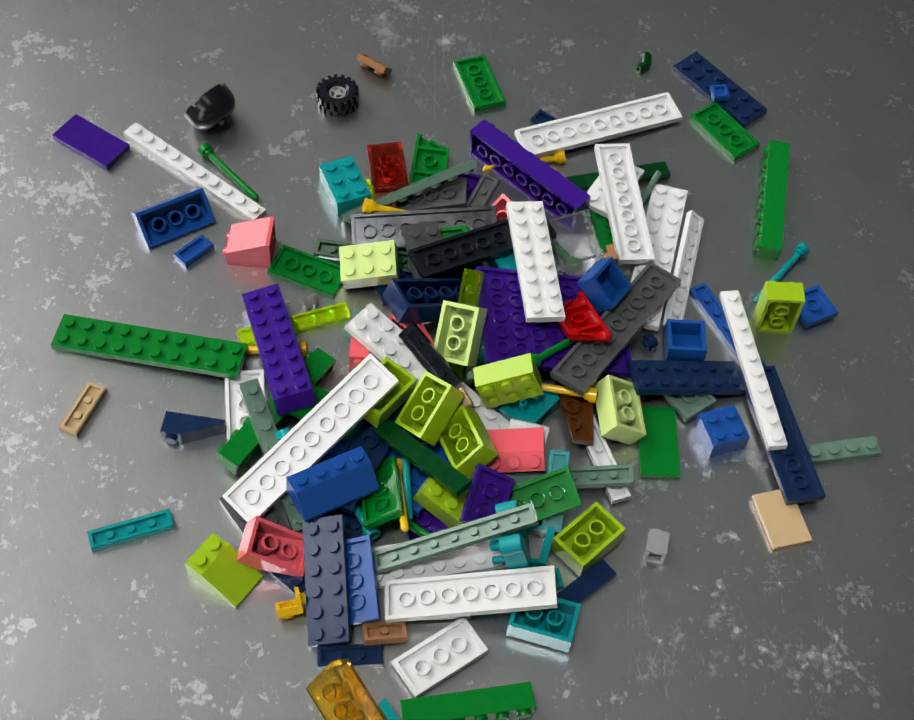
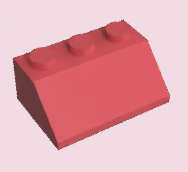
M544 427L487 430L499 453L486 465L487 467L500 473L545 471Z

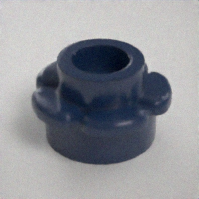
M649 333L642 336L643 340L641 343L645 349L653 351L659 343L654 334Z

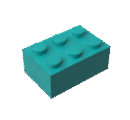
M353 155L319 164L320 180L337 217H340L341 213L362 205L365 198L371 199V193Z
M557 597L558 608L512 612L506 635L569 652L581 604Z

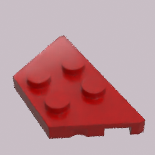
M583 291L578 292V297L573 301L569 299L563 305L566 316L565 321L557 323L568 340L612 341V334Z

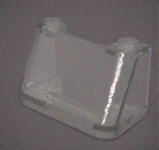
M589 209L548 220L557 233L556 239L551 241L558 263H556L558 274L583 277L597 261L605 259L603 249H600L594 226L591 223Z

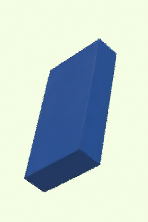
M201 234L173 255L182 266L187 268L212 251L214 244Z

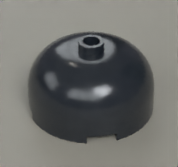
M225 83L222 86L218 84L200 96V99L194 104L195 107L191 105L184 113L185 118L196 129L207 131L217 126L222 127L228 122L227 118L235 108V97Z

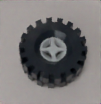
M334 74V77L329 75L327 79H321V83L319 82L316 87L318 108L321 109L322 113L327 112L328 116L334 114V117H338V115L345 117L346 113L348 115L352 114V111H355L359 105L358 84L356 85L354 80L351 81L350 77L345 78V75L337 77V74Z

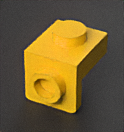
M294 587L296 599L275 603L278 619H290L295 615L303 614L302 606L306 605L304 592L300 593L298 587Z

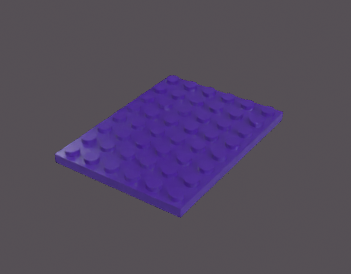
M476 266L475 278L478 307L487 309L482 333L484 365L528 353L540 354L567 338L557 322H526L517 270ZM557 274L563 305L569 299L573 301L578 297L577 293L582 290L577 282L582 277ZM605 311L599 312L598 315L601 316ZM578 341L543 360L538 370L552 371ZM629 344L601 376L609 374L614 377L631 378L627 368L628 361L632 360Z

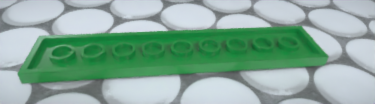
M67 314L63 315L51 343L52 349L236 380L239 378L248 351V344Z

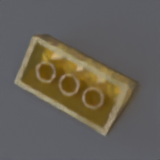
M349 659L331 661L306 687L307 692L324 720H387Z

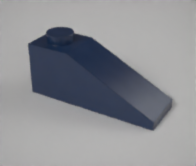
M166 411L160 433L163 442L168 444H186L226 434V422L222 419Z

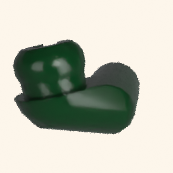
M647 51L640 54L642 62L635 66L638 73L651 66L652 56Z

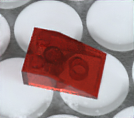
M402 142L367 145L368 167L374 193L396 191L409 185Z

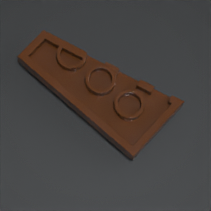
M554 379L555 385L564 386ZM558 393L572 443L593 445V403H589L583 397Z

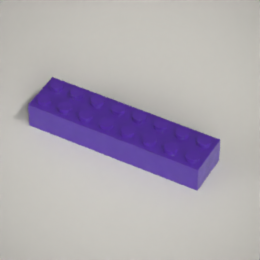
M485 119L470 130V155L484 165L494 164L496 167H491L493 172L532 201H543L544 209L570 229L575 230L587 219L591 196L586 191L581 190L572 181L563 177L558 171L548 166L546 162L541 161L532 152L526 150L520 143L512 140L506 133L501 132Z
M279 284L243 293L242 297L278 416L316 405L314 391Z

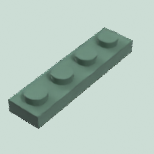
M876 436L806 445L814 465L878 457L882 453Z

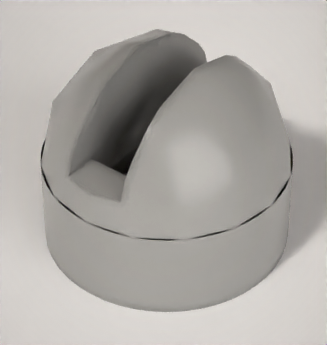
M315 293L302 299L304 305L309 309H313V305L316 307L319 302Z

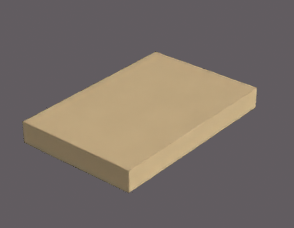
M780 489L752 496V501L773 551L811 543V535L798 505H786Z

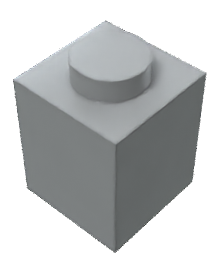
M649 529L643 559L664 563L667 556L670 533L662 529Z

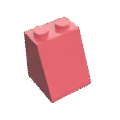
M270 216L232 224L231 230L227 231L226 242L228 244L224 246L223 256L226 257L227 264L269 268L273 261L276 245L275 217Z

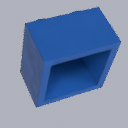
M613 257L597 261L577 282L597 313L613 309L632 287Z
M667 319L663 332L665 360L704 361L707 354L705 321Z
M735 405L698 413L694 424L709 458L745 449L750 438Z

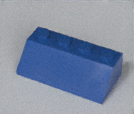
M202 187L194 188L131 213L136 227L148 248L216 222Z
M362 446L286 477V491L305 523L380 489L372 463Z

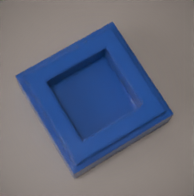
M726 84L710 85L709 91L713 102L729 101L730 95Z

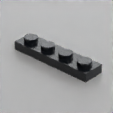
M411 322L398 335L429 373L455 388L463 382L415 322Z

